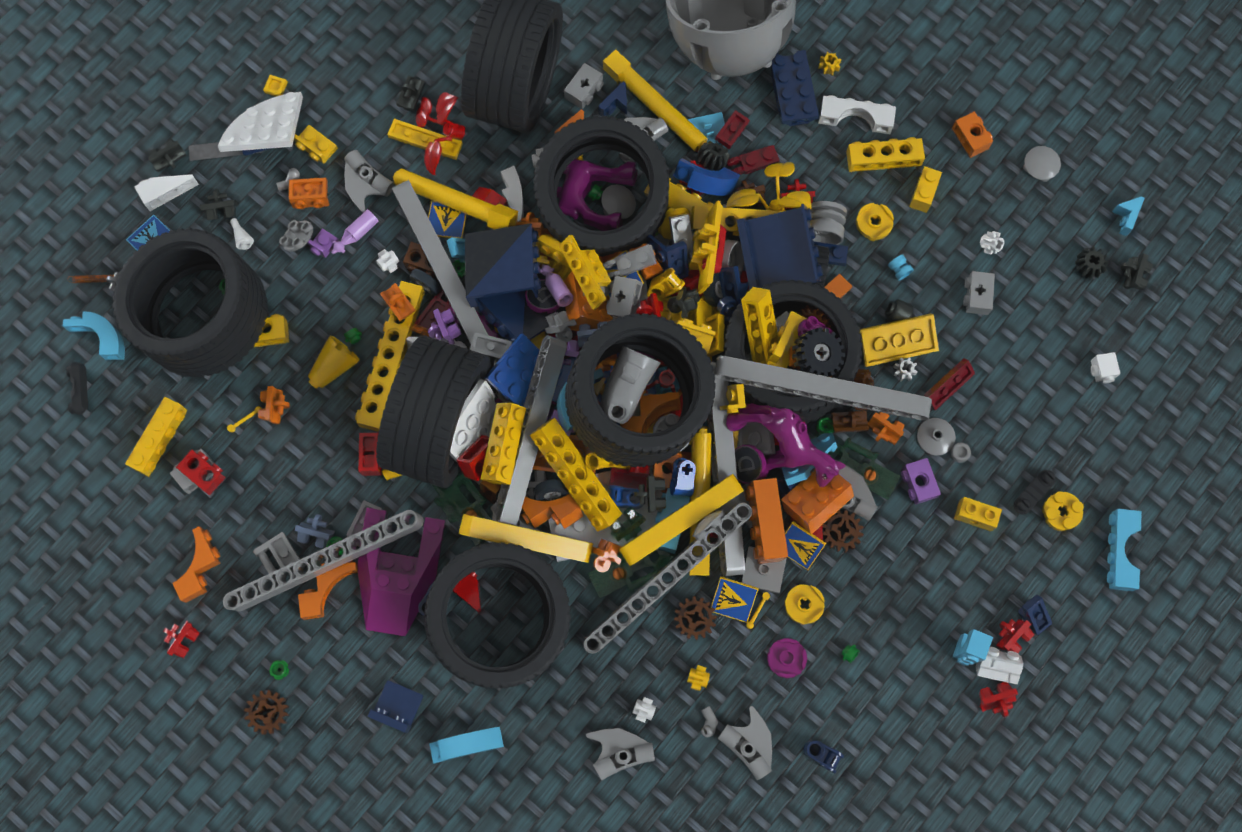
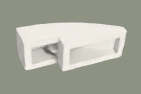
M515 166L501 171L502 180L506 186L502 190V194L507 199L509 208L518 211L517 222H521V218L524 217L523 194L519 176Z

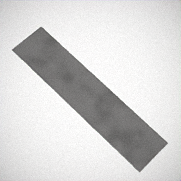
M219 142L189 146V159L194 161L243 155L242 150L220 152L218 148Z

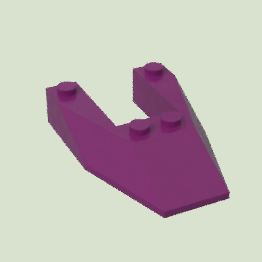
M366 508L363 530L386 520L388 516L387 511ZM425 517L418 557L381 552L382 547L359 557L357 569L366 630L400 636L407 635L419 612V603L436 579L446 525L445 520ZM378 532L373 537L374 541L379 538Z

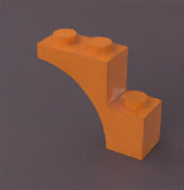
M679 392L643 396V400L640 401L641 416H632L628 422L621 424V427L633 432L647 433L648 429L657 419L667 413L681 410Z
M570 493L562 498L551 501H538L525 496L521 509L523 520L527 525L531 523L534 529L550 518L553 519L556 525L560 523L566 529L583 517L579 505Z
M200 526L192 530L195 538L193 561L185 574L172 583L180 601L185 603L207 592L205 587L207 582L204 576L199 574L221 564L218 559L221 557L220 553L210 542L212 540L211 534L207 529L204 530Z
M349 561L317 576V592L316 589L304 590V594H298L300 618L309 620L324 617L325 602L330 591L343 578L358 573V564Z

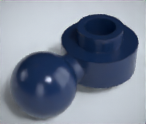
M731 296L722 298L717 305V310L724 315L725 325H728L737 307V302Z

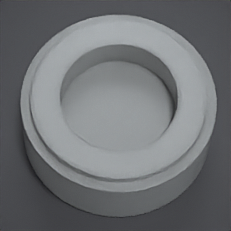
M957 443L952 447L950 455L955 462L963 463L969 459L971 450L967 444Z

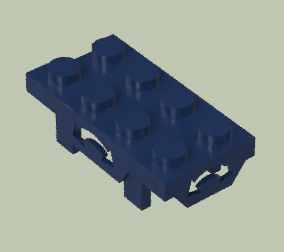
M806 50L796 51L794 55L789 56L776 54L771 65L772 83L782 124L795 126L808 124L818 119L819 114Z

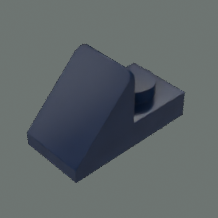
M622 82L598 106L600 116L611 115L615 111L616 106L627 115L625 82Z
M738 266L722 267L719 272L723 298L731 296L739 305V303H742L741 299L746 295L749 284L748 282L741 283Z
M1035 595L1018 610L1023 620H1028L1031 623L1029 627L1036 635H1039L1053 624L1044 601L1039 595Z

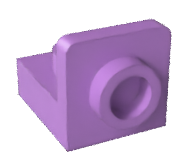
M322 228L313 241L309 240L307 243L310 246L309 250L316 256L322 255L326 258L333 249L334 244L332 242L339 240Z

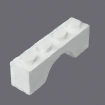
M833 95L823 96L818 124L837 126L839 121L847 116H859L869 123L872 132L891 134L896 107L886 103L876 104L871 101H856L852 98L842 99Z

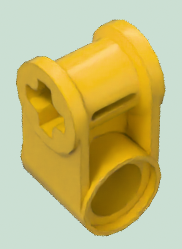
M669 268L651 280L647 296L649 297L651 293H655L658 300L661 301L671 294L680 291L685 282L677 277L673 268Z

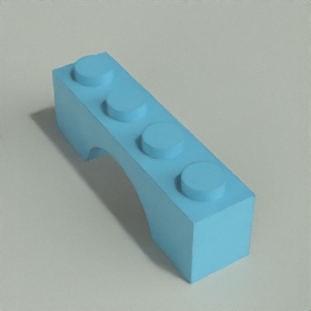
M1116 509L1109 516V525H1111V533L1108 536V543L1111 546L1107 557L1108 564H1110V571L1107 573L1109 589L1124 591L1139 589L1140 569L1128 561L1125 554V543L1131 534L1141 531L1142 511Z

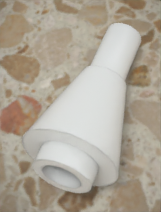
M236 218L231 219L230 223L234 229L236 247L243 250L249 249L254 239L239 225Z

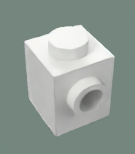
M1115 352L1096 355L1091 360V374L1093 377L1095 376L1096 382L1110 383L1115 381V378L1120 375Z

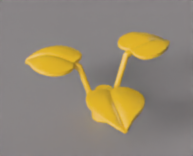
M792 162L775 163L765 168L764 172L767 177H776L777 199L772 200L769 206L761 194H756L754 189H743L735 192L730 196L726 205L727 208L746 207L756 204L760 199L766 210L785 211V207L801 208V204L807 206V209L810 208L811 210L812 208L810 194L805 191L791 192L787 197L784 196L780 199L779 178L790 176L794 172L795 166Z

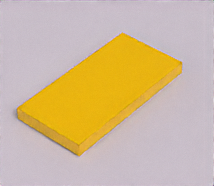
M932 313L863 328L859 332L862 337V355L865 367L939 351L934 314Z

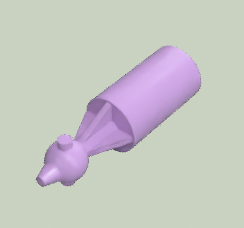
M368 209L345 229L341 241L336 242L334 240L332 242L334 245L331 253H344L345 245L360 240L379 222L374 214Z
M542 264L540 273L546 276L545 285L559 306H568L573 301L572 293L561 276L552 273L554 268Z

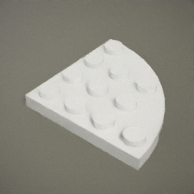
M288 92L248 108L230 124L222 135L218 144L220 152L292 147L303 99L302 93Z
M480 379L463 405L450 450V456L455 461L481 435L490 437L496 404L494 400L495 394L486 380Z

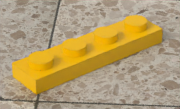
M397 119L393 120L387 134L388 138L426 150L429 142L447 137ZM452 138V141H441V155L457 160L463 145L462 141Z

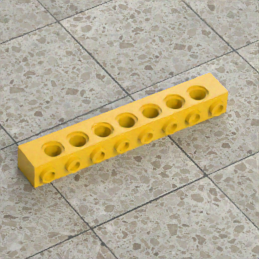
M401 281L398 287L416 311L405 318L403 323L397 324L398 318L389 308L390 317L388 321H385L383 332L385 333L383 339L380 338L378 342L379 352L373 358L372 367L374 368L372 374H369L366 384L368 387L361 396L362 406L360 410H357L355 416L359 427L379 432L383 411L392 383L408 349L406 339L412 336L413 331H411V327H414L413 324L416 322L425 294L423 286ZM399 335L397 341H390L392 336ZM387 353H394L391 359H385ZM388 370V374L385 377L379 376L381 371ZM377 388H383L381 394H374V391ZM371 406H377V410L375 412H368Z

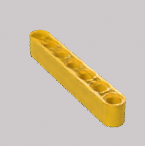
M731 474L622 546L619 551L628 565L631 566L742 493L744 489L734 474Z
M463 514L458 533L496 543L503 542L505 544L520 545L532 551L586 563L590 561L593 543L467 514Z

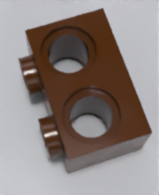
M411 242L403 260L405 268L409 272L419 269L432 278H437L433 269L429 267L430 264L420 244ZM414 257H421L418 262L412 261Z

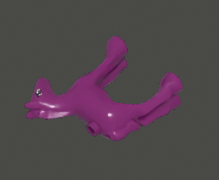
M574 159L563 172L566 175L563 186H558L557 188L560 209L565 215L572 217L574 220L580 216L585 224L594 226L601 231L622 227L623 219L621 212L609 215L597 214L588 208L584 198L589 192L593 181L634 186L638 170H636L637 163L635 161H628L619 167L611 168L600 166L590 161Z
M745 403L746 408H739L738 413H730L727 416L726 425L730 431L740 430L749 422H757L765 426L777 438L780 450H777L776 454L765 457L766 470L760 480L765 479L770 470L778 467L795 468L811 465L816 469L817 484L819 487H825L833 477L839 474V470L846 466L844 463L835 461L830 455L820 451L811 443L806 423L802 421L798 414L790 409H778L769 405L760 406L753 403Z

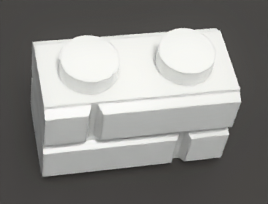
M990 647L986 659L976 663L977 676L1018 684L1024 663L1022 656L1014 651L1006 653L999 651L995 647Z

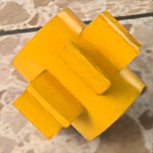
M827 52L825 57L820 56L819 61L821 63H819L818 69H822L824 75L830 74L833 76L834 71L839 72L841 59L837 58L836 53Z
M697 665L696 669H690L687 682L692 684V689L700 691L701 687H707L710 673L706 672L707 667Z

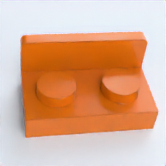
M327 179L289 180V201L292 208L304 209L307 207L322 208L329 206Z

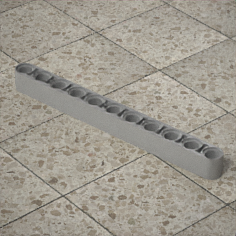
M407 180L392 187L395 197L470 344L475 332L488 335L475 308L470 307L466 299V291L410 181Z
M549 335L545 336L541 343L524 403L526 413L511 485L501 484L492 516L493 521L516 526L518 523L538 452V447L529 435L547 420L567 349L565 341Z
M728 356L717 357L714 372L715 378L917 420H929L932 399L921 395Z
M711 362L710 364L713 366V369H714L713 374H714V372H715V367H716V362ZM717 378L714 381L716 383L714 404L707 419L708 433H712L711 469L713 486L731 474H734L737 479L733 431H730L726 425L727 411L719 409V406L729 405L726 397L729 383ZM739 495L715 511L723 510V513H726L739 502ZM740 507L737 509L738 516H741ZM730 519L722 522V528L726 530L730 529L733 525ZM742 526L719 545L720 568L724 577L743 575L745 573Z
M738 502L724 513L725 516L715 528L712 529L710 527L704 537L700 540L695 539L587 634L584 640L585 650L591 654L599 652L743 525L752 515L751 507L746 502ZM740 506L747 507V514L745 516H738L737 509ZM730 519L733 523L732 527L727 530L723 529L722 522ZM712 532L718 535L717 540L713 543L707 541L708 534ZM695 546H701L703 552L701 555L695 556L692 554V549ZM680 559H685L688 561V566L680 569L677 567V562ZM664 573H671L673 579L670 582L663 581L662 575ZM649 586H656L658 588L657 594H648L647 589ZM635 599H641L643 606L635 608L632 602ZM620 612H625L628 614V619L620 621L617 615ZM609 625L613 628V632L607 635L603 633L602 628ZM589 639H596L599 644L592 648L588 646L587 642Z
M412 510L399 513L227 593L223 598V605L226 609L233 611L248 609L419 530L423 526V517ZM415 516L414 523L410 525V517ZM394 524H396L397 530L394 533H392L391 528ZM378 532L379 538L374 541L373 537ZM360 540L361 547L356 549V543ZM343 549V555L339 558L338 552ZM325 557V564L321 566V559ZM307 565L308 571L304 574L303 568ZM289 573L290 579L286 582V576ZM272 581L273 585L272 588L269 590L268 585ZM255 590V595L251 598V592ZM237 598V604L234 606V599Z

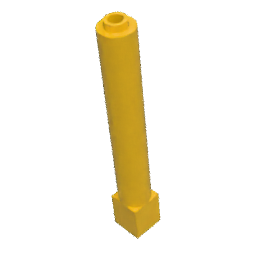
M616 49L603 60V70L617 83L625 82L626 88L658 118L661 117L666 125L691 149L697 152L704 143H707L708 138L631 67V63Z
M403 168L394 173L393 180L395 185L409 180L416 194L487 222V227L499 229L516 226L518 211L502 204L495 206Z
M700 429L692 438L691 461L695 464L696 471L694 493L691 501L711 487L712 433H708V429ZM700 521L690 527V543L696 539L693 537V533ZM709 533L708 536H707V541H708V542H709V538H710V533ZM695 546L692 549V554L695 556H699L703 552L701 546ZM710 554L690 570L689 575L709 576Z

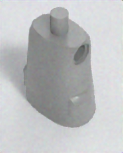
M622 346L600 401V406L605 414L613 422L625 424L633 416L647 384L661 363L625 346ZM618 406V411L612 413L613 407Z

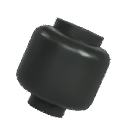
M900 299L894 302L891 301L885 310V315H887L889 322L915 317L913 306Z

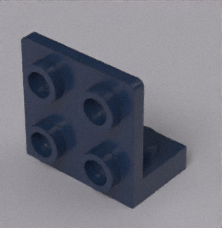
M651 234L647 236V245H652L656 253L655 258L661 265L663 272L673 268L680 280L689 276L687 244L684 241L665 247Z
M387 681L375 709H371L367 717L408 733L424 696L401 685Z

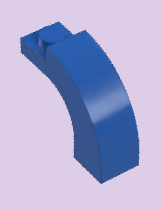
M681 158L673 177L687 183V187L710 195L725 196L734 191L740 174L725 167L719 171L707 170Z

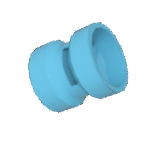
M903 254L888 264L889 268L896 273L895 276L898 280L904 279L914 271L912 266L906 263V258Z

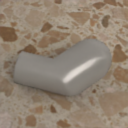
M296 168L289 170L286 180L276 183L279 191L289 189V180L300 178V173Z
M708 706L701 710L706 719L701 730L702 735L705 737L713 736L718 725L716 716L711 707Z

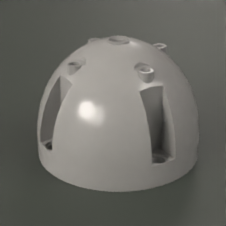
M666 0V8L670 29L682 52L695 65L710 72L713 80H719L722 76H743L753 73L762 67L768 68L772 65L773 58L785 45L793 28L796 0Z

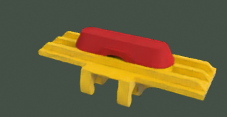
M719 200L709 211L707 224H704V229H698L693 235L694 246L689 268L692 270L699 269L698 294L707 290L710 284L713 283L714 274L719 273L722 268L726 228L721 225L723 206Z

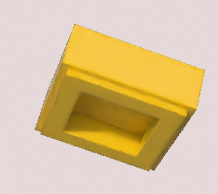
M269 75L263 91L276 97L283 95L288 82L286 79Z

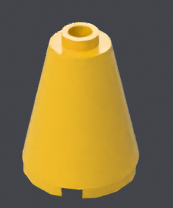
M330 335L308 375L310 379L308 382L316 389L318 387L324 388L357 364L360 359L353 351L350 352L343 342Z

